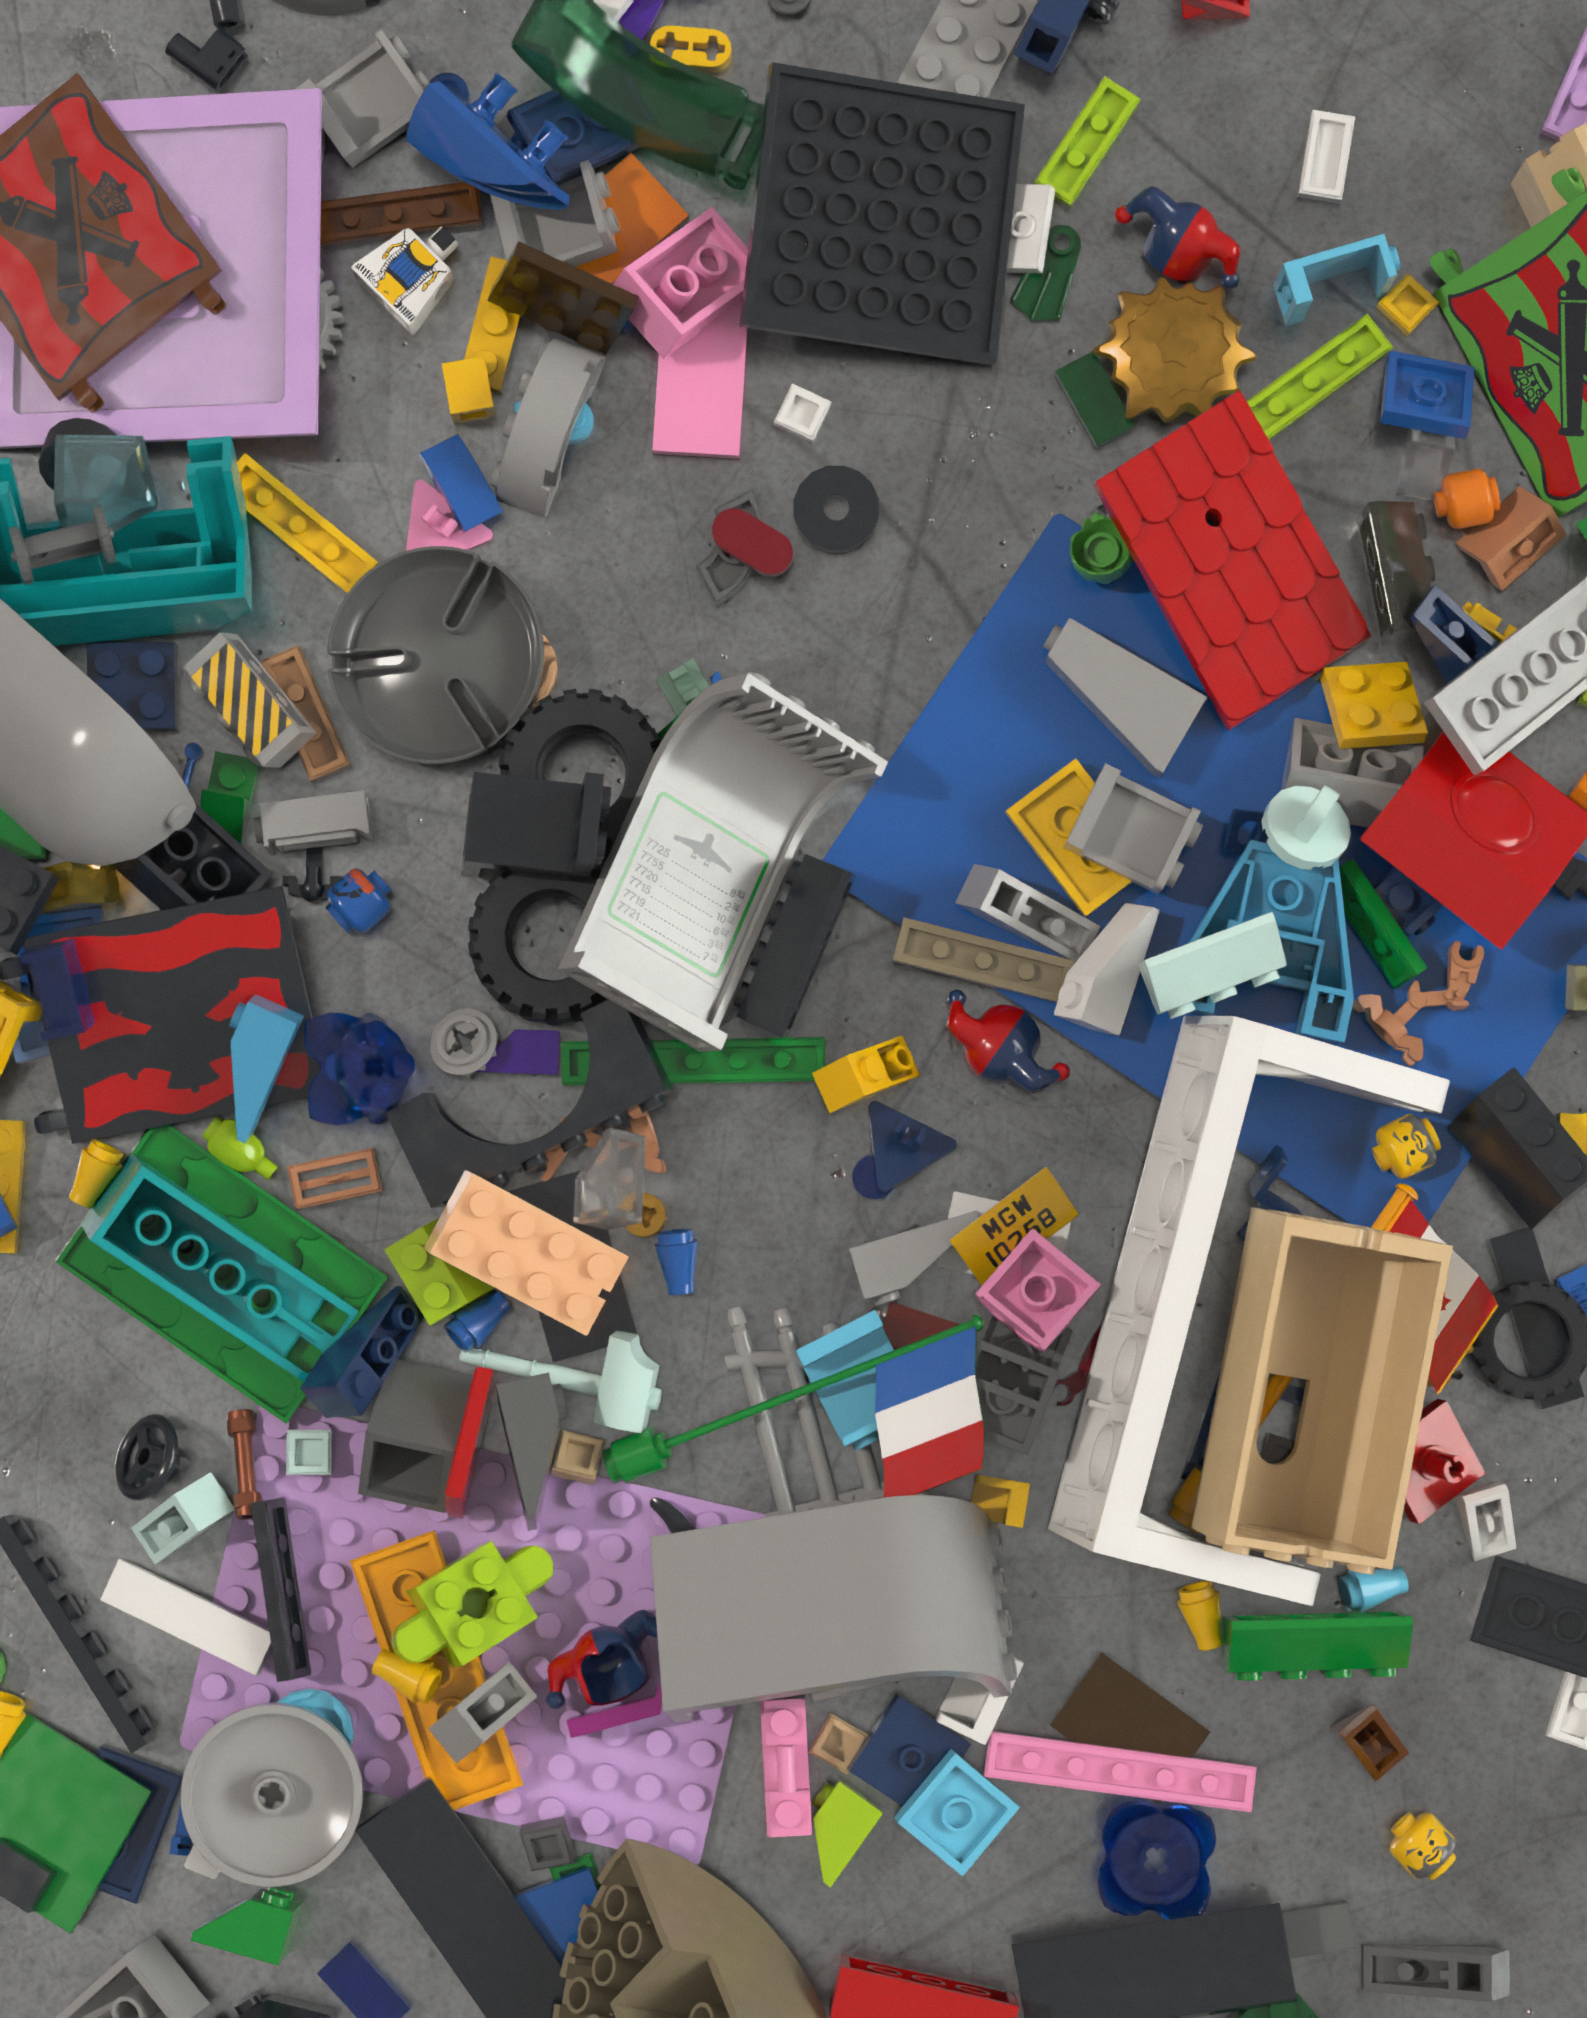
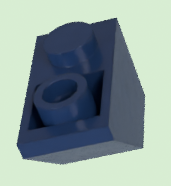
M1040 0L1014 55L1053 74L1064 57L1090 0Z

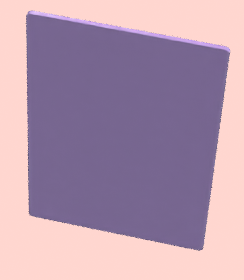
M259 1405L255 1421L256 1434L252 1435L256 1491L262 1494V1501L283 1497L284 1500L286 1499L311 1675L277 1682L272 1650L261 1674L256 1676L201 1649L180 1736V1745L184 1749L193 1751L204 1734L213 1725L241 1708L261 1703H277L296 1690L306 1688L325 1690L342 1700L352 1716L355 1731L352 1749L361 1770L363 1790L399 1798L423 1781L425 1777L394 1688L382 1678L372 1674L373 1664L381 1650L350 1560L436 1530L447 1565L478 1545L491 1540L503 1559L522 1547L539 1546L551 1556L553 1575L545 1585L526 1596L538 1618L479 1655L487 1679L510 1662L537 1695L536 1699L504 1725L524 1785L454 1811L519 1827L522 1824L564 1816L571 1839L618 1849L628 1838L666 1849L695 1865L699 1864L736 1705L693 1712V1720L677 1723L663 1712L662 1706L660 1715L571 1738L566 1721L569 1717L656 1694L657 1688L661 1683L658 1638L647 1635L640 1647L649 1673V1680L646 1685L631 1696L612 1704L603 1706L588 1704L576 1680L567 1679L562 1690V1694L565 1697L564 1706L560 1709H551L546 1702L547 1695L550 1693L547 1668L549 1663L557 1656L574 1649L579 1638L595 1627H617L626 1618L639 1610H646L656 1616L650 1537L670 1534L671 1532L663 1519L650 1507V1500L653 1497L661 1498L672 1504L688 1519L695 1529L765 1518V1514L633 1483L627 1484L624 1481L615 1484L611 1478L598 1475L595 1485H589L551 1476L550 1472L537 1529L528 1531L510 1455L480 1449L464 1518H455L448 1516L446 1512H437L358 1494L365 1434L369 1423L345 1417L325 1418L319 1411L298 1407L287 1424H285ZM287 1430H333L332 1474L286 1475ZM234 1510L212 1602L269 1629L253 1519H236Z

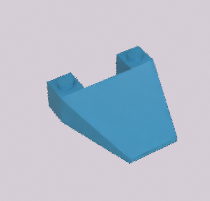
M1250 840L1188 943L1273 912L1287 966L1277 970L1279 979L1266 984L1304 992L1295 1034L1334 1044L1345 1043L1354 995L1339 861L1337 859L1331 866L1325 868L1321 866L1313 867L1312 870L1299 869L1279 858L1270 849L1268 843ZM1210 996L1193 1001L1196 1010L1192 1012L1210 1016L1214 1013L1216 1002L1212 1003Z

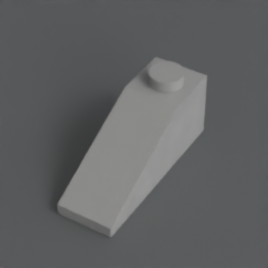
M978 864L973 865L955 904L982 919L1062 958L1075 961L1074 963L1091 945L1101 927L1000 869Z
M977 1210L849 1248L863 1299L873 1298L875 1306L900 1299L898 1290L908 1287L952 1245L950 1242L951 1238L979 1218Z

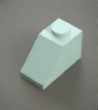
M210 1472L172 1495L131 1527V1530L156 1565L207 1531L235 1509L228 1499L224 1488L218 1484Z

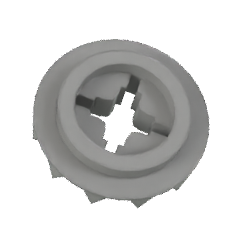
M470 1008L459 1009L444 1016L435 1026L430 1038V1053L435 1064L450 1076L462 1075L469 1078L471 1073L477 1070H485L486 1063L490 1058L497 1056L495 1048L497 1040L500 1038L493 1021L486 1014ZM459 1032L462 1036L465 1035L468 1039H472L470 1042L473 1047L472 1054L466 1053L463 1049L458 1050L461 1045L456 1033Z

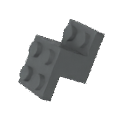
M985 1308L982 1316L984 1327L981 1331H977L976 1378L984 1421L985 1439L1028 1455L1060 1374L1058 1368L1073 1329L1066 1327L1046 1351L1042 1352L1025 1343Z

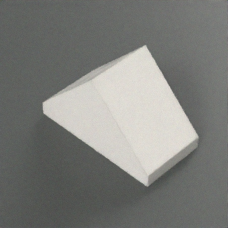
M1493 1482L1461 1492L1454 1497L1474 1561L1517 1549L1509 1491L1506 1484Z

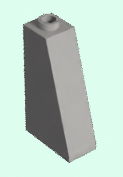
M1071 618L1068 619L1064 628L1056 624L1043 648L1050 651L1045 663L1152 775L1160 778L1207 697Z

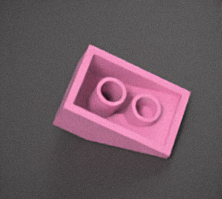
M711 207L623 269L613 285L639 296L629 320L663 359L692 340L743 296L748 247L716 210Z

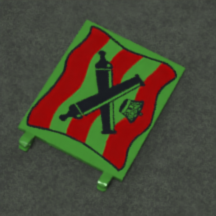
M1576 168L1560 170L1552 176L1551 180L1557 192L1568 204L1465 272H1463L1460 257L1454 249L1438 251L1430 258L1432 268L1446 283L1434 291L1433 294L1437 301H1439V305L1471 366L1475 367L1474 371L1542 500L1552 506L1558 519L1587 502V191H1585L1583 178Z

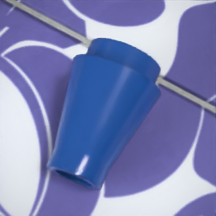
M672 1229L658 1232V1243H655L654 1246L667 1284L668 1295H683L694 1292L693 1281L698 1240L693 1239V1230Z
M493 1290L487 1296L452 1313L449 1316L450 1321L444 1325V1329L454 1344L467 1353L470 1349H478L503 1316L511 1310V1307L502 1294L497 1290Z

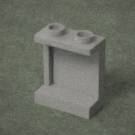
M382 29L374 33L378 38L376 42L319 83L315 84L309 78L296 88H320L322 90V127L342 157L352 168L408 129L413 110L422 93L430 84L421 70L413 74L405 61L412 56L399 37L395 35L389 39Z
M589 160L580 162L583 176L558 185L570 196L569 206L561 210L526 206L490 194L506 260H508L518 241L574 267L618 252L614 234L620 232V227L613 208H607L605 198L610 197L611 193L604 173L602 171L595 173Z
M1105 763L1063 848L1156 894H1159L1165 885L1173 888L1184 866L1177 859L1184 845L1192 849L1203 827V824L1196 821L1201 810L1195 807L1188 809L1121 776V770Z

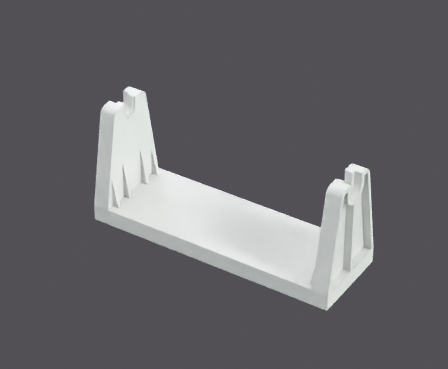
M1184 1016L1048 1529L1095 1553L1313 1606L1321 1572L1304 1567L1303 1564L1293 1560L1286 1562L1265 1557L1264 1553L1250 1550L1249 1555L1224 1551L1222 1546L1206 1543L1205 1536L1171 1528L1141 1514L1143 1498L1255 1075L1285 1077L1414 1112H1423L1424 1110L1442 1114L1450 1081L1236 1016Z

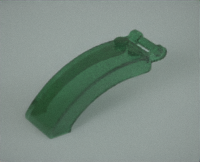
M593 0L533 1L511 45L517 55L544 82L583 113L632 143L666 159L722 179L733 189H745L751 177L749 170L759 153L764 112L763 104L749 100L748 91L743 87L696 70L650 46L611 18ZM743 120L752 122L754 125L735 162L724 159Z

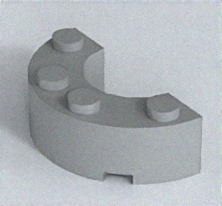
M557 338L552 339L551 342L543 341L537 356V366L534 372L526 370L522 377L518 395L522 396L523 399L518 412L511 411L504 425L502 436L509 439L502 462L498 461L490 482L491 486L497 488V501L546 518L561 479L563 460L573 429L585 402L589 397H592L606 356Z

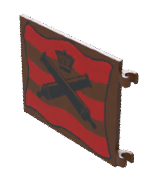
M76 73L0 135V320L56 399L61 401L72 392L82 407L87 408L91 413H95L103 407L104 400L87 380L90 376L194 293L202 306L213 315L223 311L227 304L209 282L222 271L221 267L82 77Z

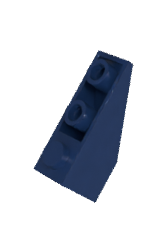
M395 1286L320 1356L300 1389L325 1418L362 1416L423 1320L422 1312L401 1286Z

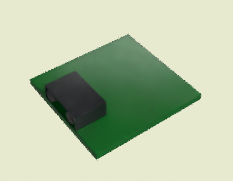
M26 1714L0 1758V1896L27 1913L35 1911L66 1932L73 1933L154 1791L36 1717Z

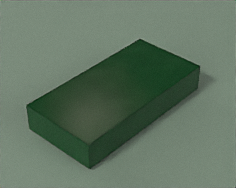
M1093 351L1055 371L1058 382L1096 449L1135 428L1133 420L1125 417L1126 408Z

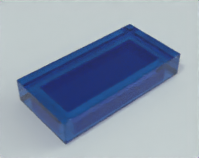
M352 1940L317 1972L318 1976L357 2018H401L411 2009V2005Z

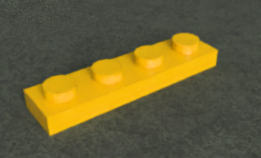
M246 453L237 461L246 503V512L347 594L364 574L379 564V562Z

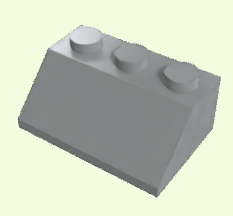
M1294 718L1281 790L1293 786H1307L1321 790L1326 785L1340 794L1336 802L1341 805L1348 817L1349 825L1368 828L1422 760L1424 743L1340 749L1333 725Z

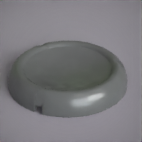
M429 546L404 551L382 561L364 574L347 593L339 606L333 620L327 646V654L332 656V668L328 669L331 689L341 712L350 725L364 739L385 753L407 761L424 764H444L469 759L487 751L489 747L505 739L510 729H515L521 722L519 717L532 706L541 683L544 668V642L540 621L533 604L520 584L497 563L492 561L490 564L482 560L480 555L475 552L448 546Z

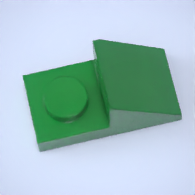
M215 751L207 790L202 789L200 807L243 846L259 766L247 757Z

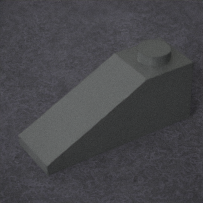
M1364 1945L1363 1991L1493 2002L1510 1995V1949L1472 1946Z

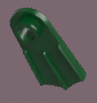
M1056 225L1049 229L1043 273H1023L1010 298V304L1020 310L1030 322H1059L1081 249V239L1073 228L1067 225ZM1059 237L1065 238L1070 246L1066 250H1059L1054 246V240Z

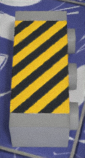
M220 632L183 667L192 678L190 680L191 687L200 697L210 700L218 710L216 717L229 732L236 733L245 744L243 746L244 753L257 766L282 767L317 734L238 634Z

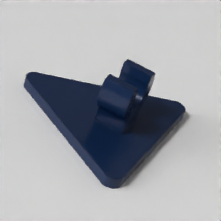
M872 1101L868 1106L876 1189L880 1193L889 1191L950 1154L957 1147L955 1139L878 1101Z

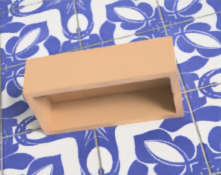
M467 1170L464 1171L423 1248L430 1254L586 1336L606 1301L598 1295L602 1288L611 1292L629 1256Z

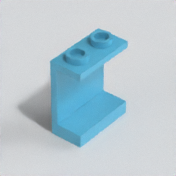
M1385 234L1283 263L1273 287L1286 327L1303 322L1313 301L1309 284L1352 271L1367 268L1376 299L1384 298L1397 277L1396 271L1400 270L1397 250L1394 245L1388 246Z
M873 1310L797 1349L796 1355L812 1383L891 1352L894 1349L883 1329V1323L876 1310ZM876 1367L815 1391L844 1448L853 1444L856 1451L879 1440L875 1416Z

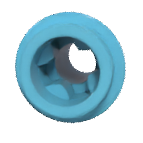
M1401 1566L1394 1567L1392 1570L1384 1568L1375 1569L1374 1575L1348 1570L1347 1575L1339 1577L1338 1580L1342 1602L1349 1612L1357 1610L1359 1613H1363L1398 1594L1408 1592L1407 1576Z

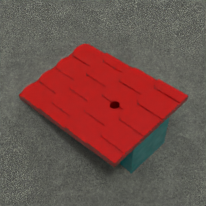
M1238 390L1186 425L1153 444L1150 448L1131 458L1097 480L1094 484L1097 494L1227 731L1232 730L1322 671L1323 667H1328L1368 641L1371 637L1364 617L1339 576L1340 571L1304 511L1300 497L1275 456L1272 444L1241 390Z

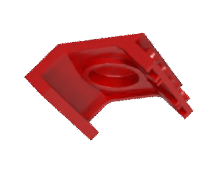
M1442 730L1435 739V743L1400 789L1360 836V840L1502 950L1542 901L1587 838V812L1509 751L1485 771L1474 776Z

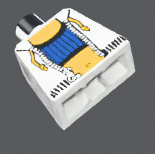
M442 226L425 242L410 228H407L357 261L351 269L355 279L413 336L454 281L451 269L443 261L459 246V243Z

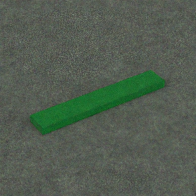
M825 1037L726 1039L721 1051L698 1052L678 1039L650 1040L671 1084L815 1082L812 1073L826 1066ZM561 1041L562 1086H585L590 1062L589 1041Z

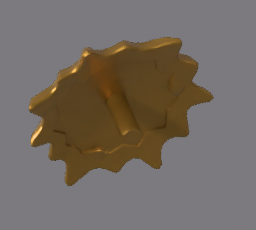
M1160 277L1157 279L1153 290L1147 294L1126 291L1118 293L1121 314L1119 317L1109 321L1110 337L1106 342L1096 346L1093 349V353L1096 356L1109 358L1113 361L1114 369L1111 378L1115 383L1124 387L1127 392L1125 414L1127 419L1131 420L1150 410L1155 411L1165 423L1174 420L1183 412H1189L1197 417L1212 408V402L1215 398L1232 394L1239 390L1237 382L1239 367L1255 361L1257 356L1239 341L1242 323L1227 310L1225 287L1223 285H1217L1207 291H1200L1189 282L1176 289L1171 286L1166 278Z

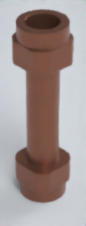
M240 1409L227 1413V1432L229 1437L234 1438L238 1494L233 1495L236 1519L250 1520L253 1519L250 1503L262 1501V1494L256 1491L251 1438L252 1435L256 1434V1424L253 1410Z

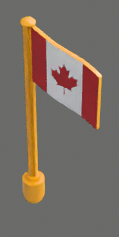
M1404 1183L1395 1185L1397 1190L1371 1228L1446 1244L1437 1236L1414 1204L1413 1200H1418L1417 1192L1411 1186ZM1453 1250L1428 1376L1438 1395L1498 1307L1493 1294L1478 1273ZM1277 1374L1270 1376L1267 1382L1259 1428L1294 1377ZM1193 1468L1170 1502L1174 1506L1168 1515L1198 1535L1199 1532L1192 1529L1191 1525L1201 1471Z

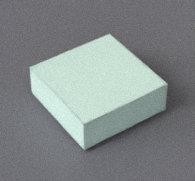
M287 1430L286 1475H331L333 1470V1430Z

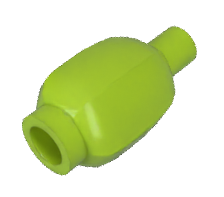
M216 1116L201 1135L202 1138L208 1141V1151L222 1163L236 1171L249 1172L254 1170L268 1180L278 1167L264 1156V1146L254 1133L246 1143L237 1140L236 1120L233 1118L223 1120Z

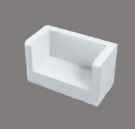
M1014 1657L1018 1677L1024 1663ZM954 1677L935 1719L938 1723L986 1745L1008 1696L994 1698L983 1684L966 1678ZM1016 1680L1011 1681V1689Z

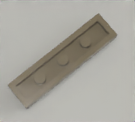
M903 917L892 960L904 965L1053 1003L1058 1002L1059 991L1063 986L1066 974L1075 962L1066 958Z

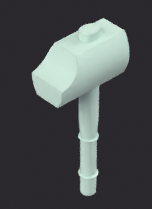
M615 1331L610 1335L602 1375L560 1365L539 1363L536 1360L529 1361L491 1352L490 1349L472 1348L467 1353L462 1350L460 1353L459 1362L525 1378L549 1372L552 1385L560 1383L562 1389L596 1396L597 1402L593 1422L619 1430L642 1433L647 1428L650 1410L657 1411L661 1400L662 1389L655 1388L659 1365L644 1353L640 1345L639 1335L634 1333Z

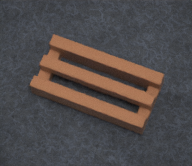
M375 1148L287 1166L296 1210L383 1192ZM367 1160V1168L302 1182L299 1180L298 1174ZM365 1177H370L371 1184L303 1199L302 1191Z

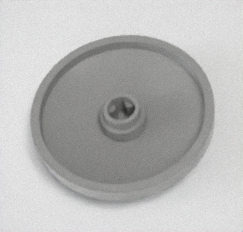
M287 1703L251 1705L241 1708L218 1721L204 1734L194 1748L185 1767L181 1784L183 1820L190 1839L200 1854L214 1868L228 1877L242 1883L263 1887H280L304 1881L315 1876L333 1863L351 1840L360 1818L363 1803L361 1770L355 1753L346 1738L332 1723L317 1713Z

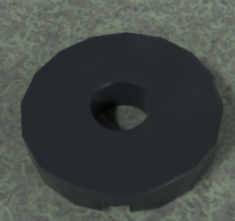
M825 466L811 472L799 485L793 500L794 522L800 534L812 547L827 553H846L855 549L873 534L879 519V498L873 484L861 472L847 466ZM837 498L846 502L849 512L845 518L832 520L825 515L824 506L829 500Z

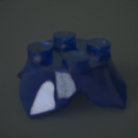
M327 1013L305 1021L304 1039L307 1051L320 1065V1072L310 1083L309 1119L330 1125L350 1124L361 1118H367L368 1122L374 1125L388 1121L385 1112L398 1106L408 1084L409 1077L415 1071V1060L407 1052L398 1034L381 1017L373 1013H365L362 1017H355L344 1013Z
M1134 1800L1114 1806L1108 1813L1102 1828V1842L1105 1848V1855L1099 1867L1097 1878L1100 1898L1104 1907L1124 1916H1137L1147 1910H1152L1169 1920L1203 1915L1211 1897V1879L1206 1869V1863L1214 1852L1216 1845L1215 1826L1212 1818L1206 1813L1188 1805H1173L1160 1808L1147 1801ZM1151 1848H1154L1156 1851L1159 1848H1163L1166 1851L1162 1856L1165 1864L1158 1870H1156L1154 1865L1149 1869L1144 1866L1148 1859L1145 1853Z

